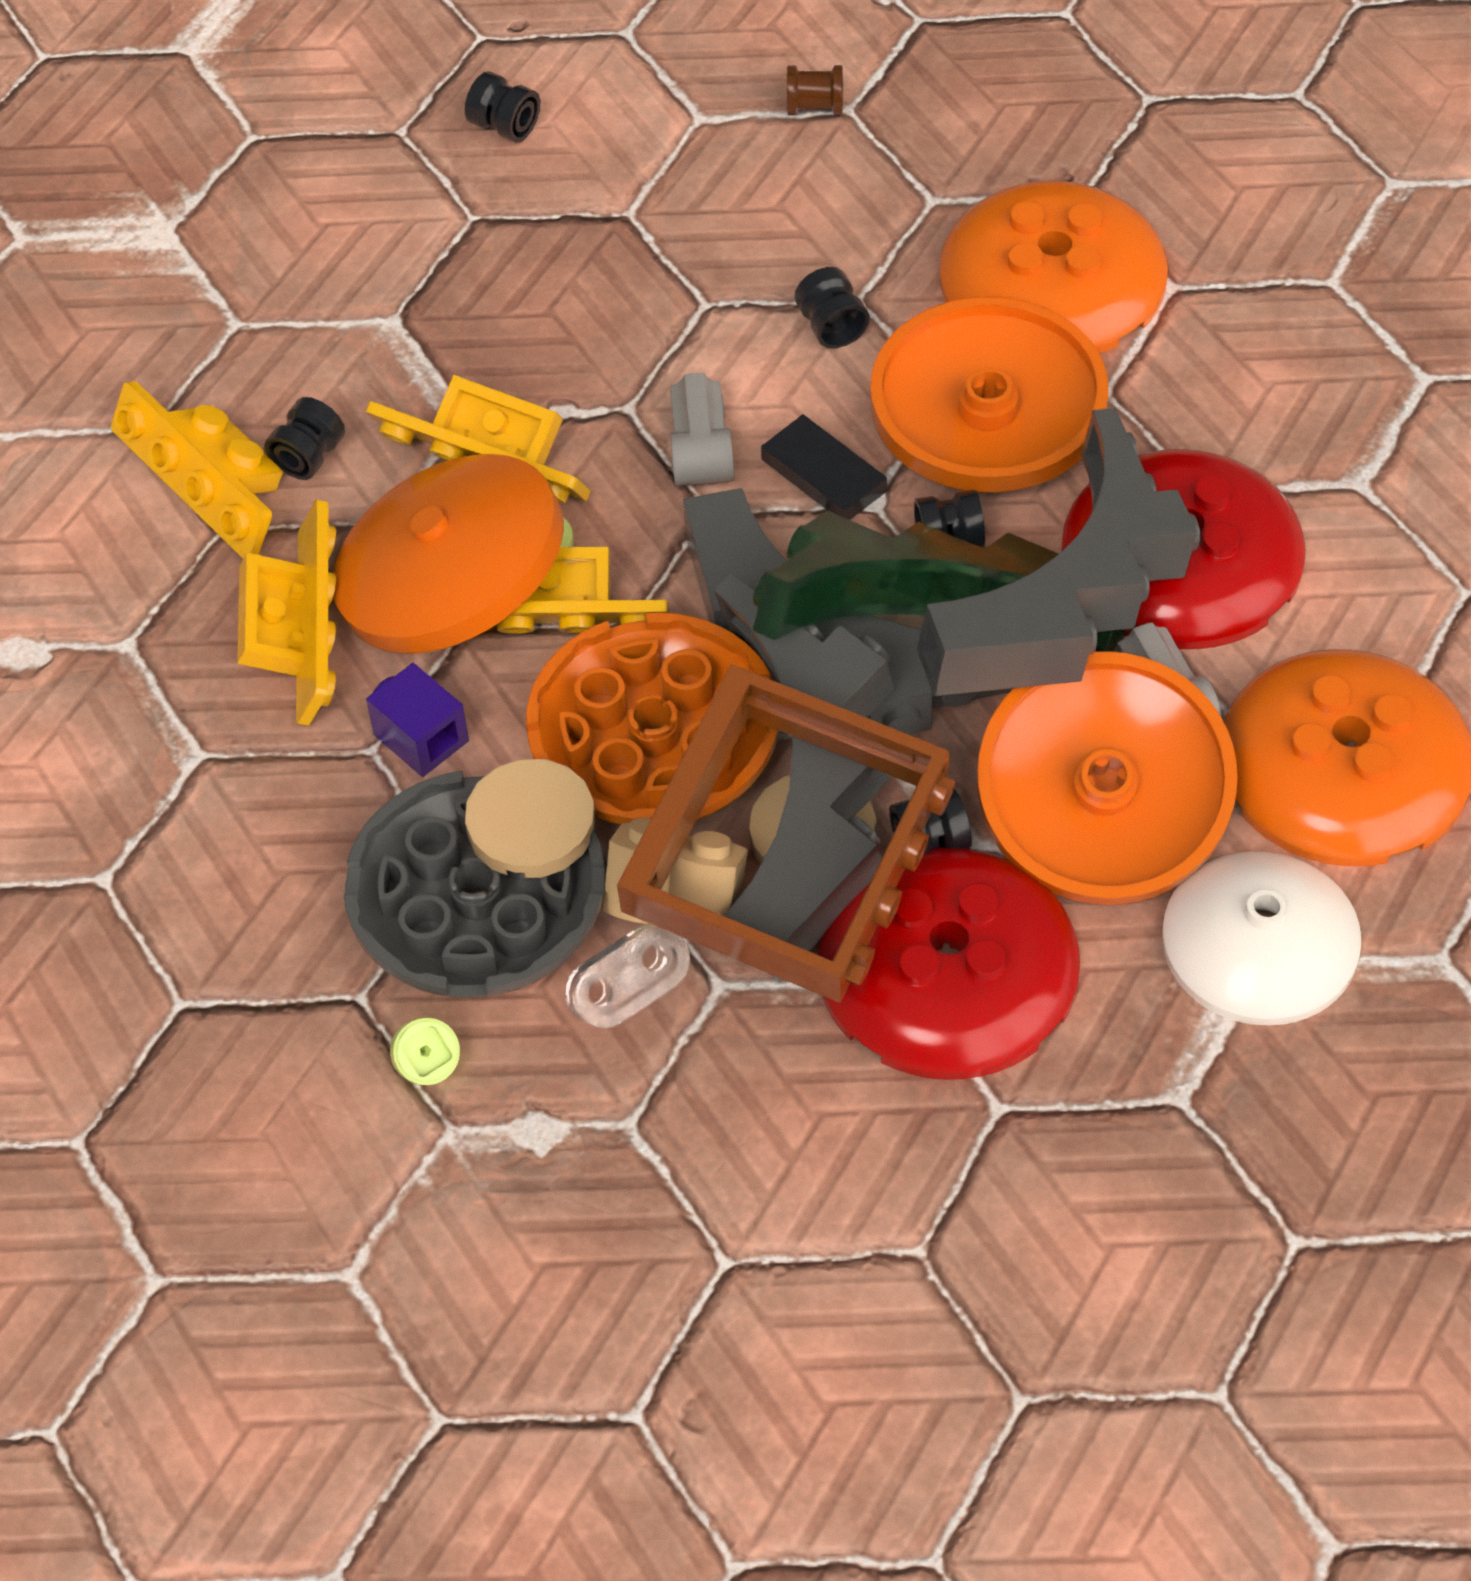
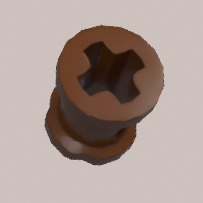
M788 65V115H796L798 110L829 109L833 111L834 115H843V65H834L832 71H799L796 65Z

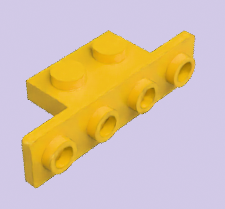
M453 375L433 424L369 401L365 410L369 416L381 424L378 430L379 434L406 446H411L413 438L431 444L429 452L446 461L478 454L506 455L525 461L544 476L561 504H566L568 496L587 502L591 490L576 477L544 466L563 418L557 412Z
M125 382L111 422L112 432L243 559L247 552L259 555L272 519V512L254 494L277 491L283 470L263 452V449L243 434L222 410L214 405H200L196 408L168 412L138 382Z
M318 499L314 501L298 531L297 563L247 552L239 566L237 664L296 676V724L305 726L311 724L321 706L327 707L330 704L336 684L335 671L328 670V656L333 648L336 635L335 622L328 620V607L332 602L336 586L335 574L328 572V560L335 545L336 528L333 525H329V503Z
M560 547L553 566L545 579L519 608L497 624V631L509 634H525L534 632V624H559L560 632L581 633L595 626V623H603L605 621L620 623V625L645 621V613H670V607L667 600H610L609 547Z

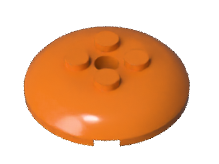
M1069 181L1029 182L1003 189L984 198L968 209L953 226L945 240L940 258V285L945 302L973 297H1003L1027 301L1045 307L1076 325L1092 341L1099 354L1118 347L1119 338L1130 333L1138 326L1144 329L1151 322L1163 302L1168 275L1167 258L1163 245L1152 225L1139 211L1124 200L1106 191Z
M654 612L645 613V621L630 622L610 627L609 622L605 621L569 640L556 651L538 674L532 686L526 710L527 736L533 759H547L567 766L586 782L594 800L595 818L615 825L630 823L638 818H652L730 664L770 679V672L761 658L746 642L723 627L700 618L676 613ZM751 719L747 720L697 820L727 807L752 786L772 756L778 738V730Z
M1351 649L1318 650L1289 657L1265 669L1253 678L1237 695L1225 716L1224 724L1232 740L1237 761L1238 781L1236 800L1243 808L1242 817L1272 843L1303 858L1338 866L1358 867L1388 863L1389 856L1411 850L1417 846L1424 850L1434 844L1455 824L1469 799L1471 792V735L1461 713L1450 697L1427 676L1392 658ZM1349 740H1352V741L1355 742V745H1354L1355 747H1350V746H1345V745H1348Z

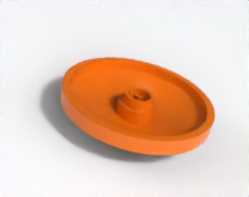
M965 298L946 302L917 314L902 324L888 338L873 365L870 387L871 413L875 428L889 451L917 474L933 482L965 491L976 490L977 492L995 493L1015 491L1054 479L1068 471L1082 459L1081 454L1092 410L1107 409L1109 394L1108 376L1103 359L1088 336L1076 325L1056 312L1027 301L1012 298Z
M478 454L451 459L424 469L384 494L362 515L346 537L339 550L333 570L336 576L333 596L336 606L360 639L375 648L387 652L425 653L448 648L472 639L512 614L535 592L547 576L558 555L563 538L564 518L560 503L544 476L535 467L518 458L498 454Z
M1109 651L1094 652L1088 656L1084 675L1080 682L1013 688L1005 696L991 717L982 739L978 759L977 793L985 825L993 841L1007 860L1050 889L1055 895L1086 904L1123 905L1144 901L1170 891L1196 873L1218 847L1233 812L1237 794V761L1232 740L1220 714L1202 691L1187 678L1159 662L1142 656Z

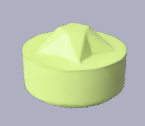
M416 1018L406 1022L396 1031L390 1046V1056L394 1068L404 1079L416 1084L432 1085L445 1080L454 1071L460 1056V1046L454 1031L444 1022L433 1018Z

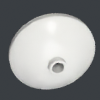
M1249 851L1228 854L1205 863L1196 873L1178 885L1165 911L1162 944L1167 964L1173 976L1185 992L1206 1009L1233 1021L1271 1026L1307 1019L1329 1007L1341 996L1350 984L1357 968L1361 950V931L1356 912L1350 900L1341 888L1326 874L1314 866L1291 856L1272 852ZM1267 910L1276 915L1272 917H1264L1259 915L1256 911Z

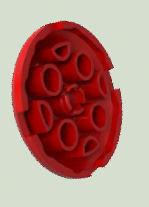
M1167 449L1137 455L1145 473L1152 475L1156 491L1178 490L1188 513L1193 514L1198 521L1200 541L1197 550L1192 551L1184 578L1149 581V595L1145 602H1141L1135 627L1153 622L1157 627L1167 628L1178 649H1205L1245 639L1268 626L1269 618L1286 601L1290 603L1295 596L1301 582L1305 564L1303 531L1296 513L1287 498L1271 481L1256 470L1239 461L1219 454L1200 450ZM1090 482L1077 496L1066 516L1061 552L1078 536L1091 517L1092 494ZM1124 629L1123 635L1128 636L1132 629Z
M939 847L924 853L920 864L914 872L904 869L896 886V889L902 891V897L891 924L887 929L878 925L868 946L875 948V953L862 984L858 986L850 983L841 1003L824 996L822 997L832 1019L850 1041L853 1038L858 1040L865 1047L880 1055L882 1064L915 1076L943 1080L968 1079L997 1073L1018 1064L1039 1050V1043L1055 1029L1059 1022L1064 1023L1068 1016L1079 984L1080 951L1076 932L1067 912L1052 891L1006 858L972 848ZM868 886L848 904L828 928L818 943L817 955L833 961ZM949 943V947L951 949H955L960 952L955 954H943L938 950H941L943 948V944Z

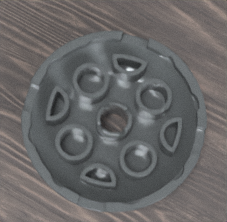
M463 771L435 776L417 783L390 799L376 811L364 825L350 850L347 859L348 872L344 901L351 928L362 948L377 965L393 977L416 989L435 995L455 998L489 997L521 989L544 978L566 962L584 942L596 922L604 898L605 867L602 848L594 830L590 835L591 842L584 855L565 870L543 878H524L523 873H513L508 870L507 875L492 870L475 855L467 836L465 826L466 802L477 782L485 776L464 778ZM475 889L490 891L488 894L484 891L475 894L468 893Z

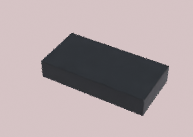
M804 414L761 446V460L844 524L887 491L886 476Z

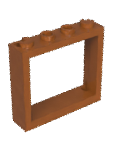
M730 664L617 884L621 912L841 1003L849 984L853 983L860 986L868 973L875 953V948L868 945L877 926L879 925L887 929L897 912L902 891L896 889V886L904 869L914 872L921 862L929 840V834L924 833L923 829L931 813L941 816L951 798L955 780L948 778L949 750ZM748 719L916 786L833 961L661 890Z

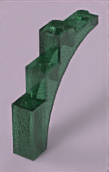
M826 511L806 525H801L796 529L788 545V560L773 570H767L760 578L753 596V604L758 607L752 631L777 640L800 627L834 618L873 614L924 616L927 604L959 600L990 592L1016 582L1040 569L1059 555V553L1009 532L988 547L983 546L980 548L921 522L915 523L898 536L888 537L830 511ZM1127 629L1097 632L1095 652H1112L1117 647V643L1124 639Z

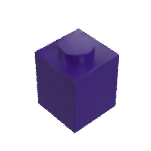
M414 662L396 676L384 679L375 688L373 693L366 698L373 735L422 778L469 742L463 704Z

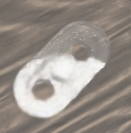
M652 924L637 927L580 964L571 973L565 989V998L569 1010L581 1022L598 1028H610L622 1023L675 988L684 979L690 964V953L686 941L683 937ZM653 945L657 953L656 961L651 967L645 968L642 962L643 953L648 947ZM600 980L604 987L603 995L599 1001L592 1003L589 999V989L593 983Z

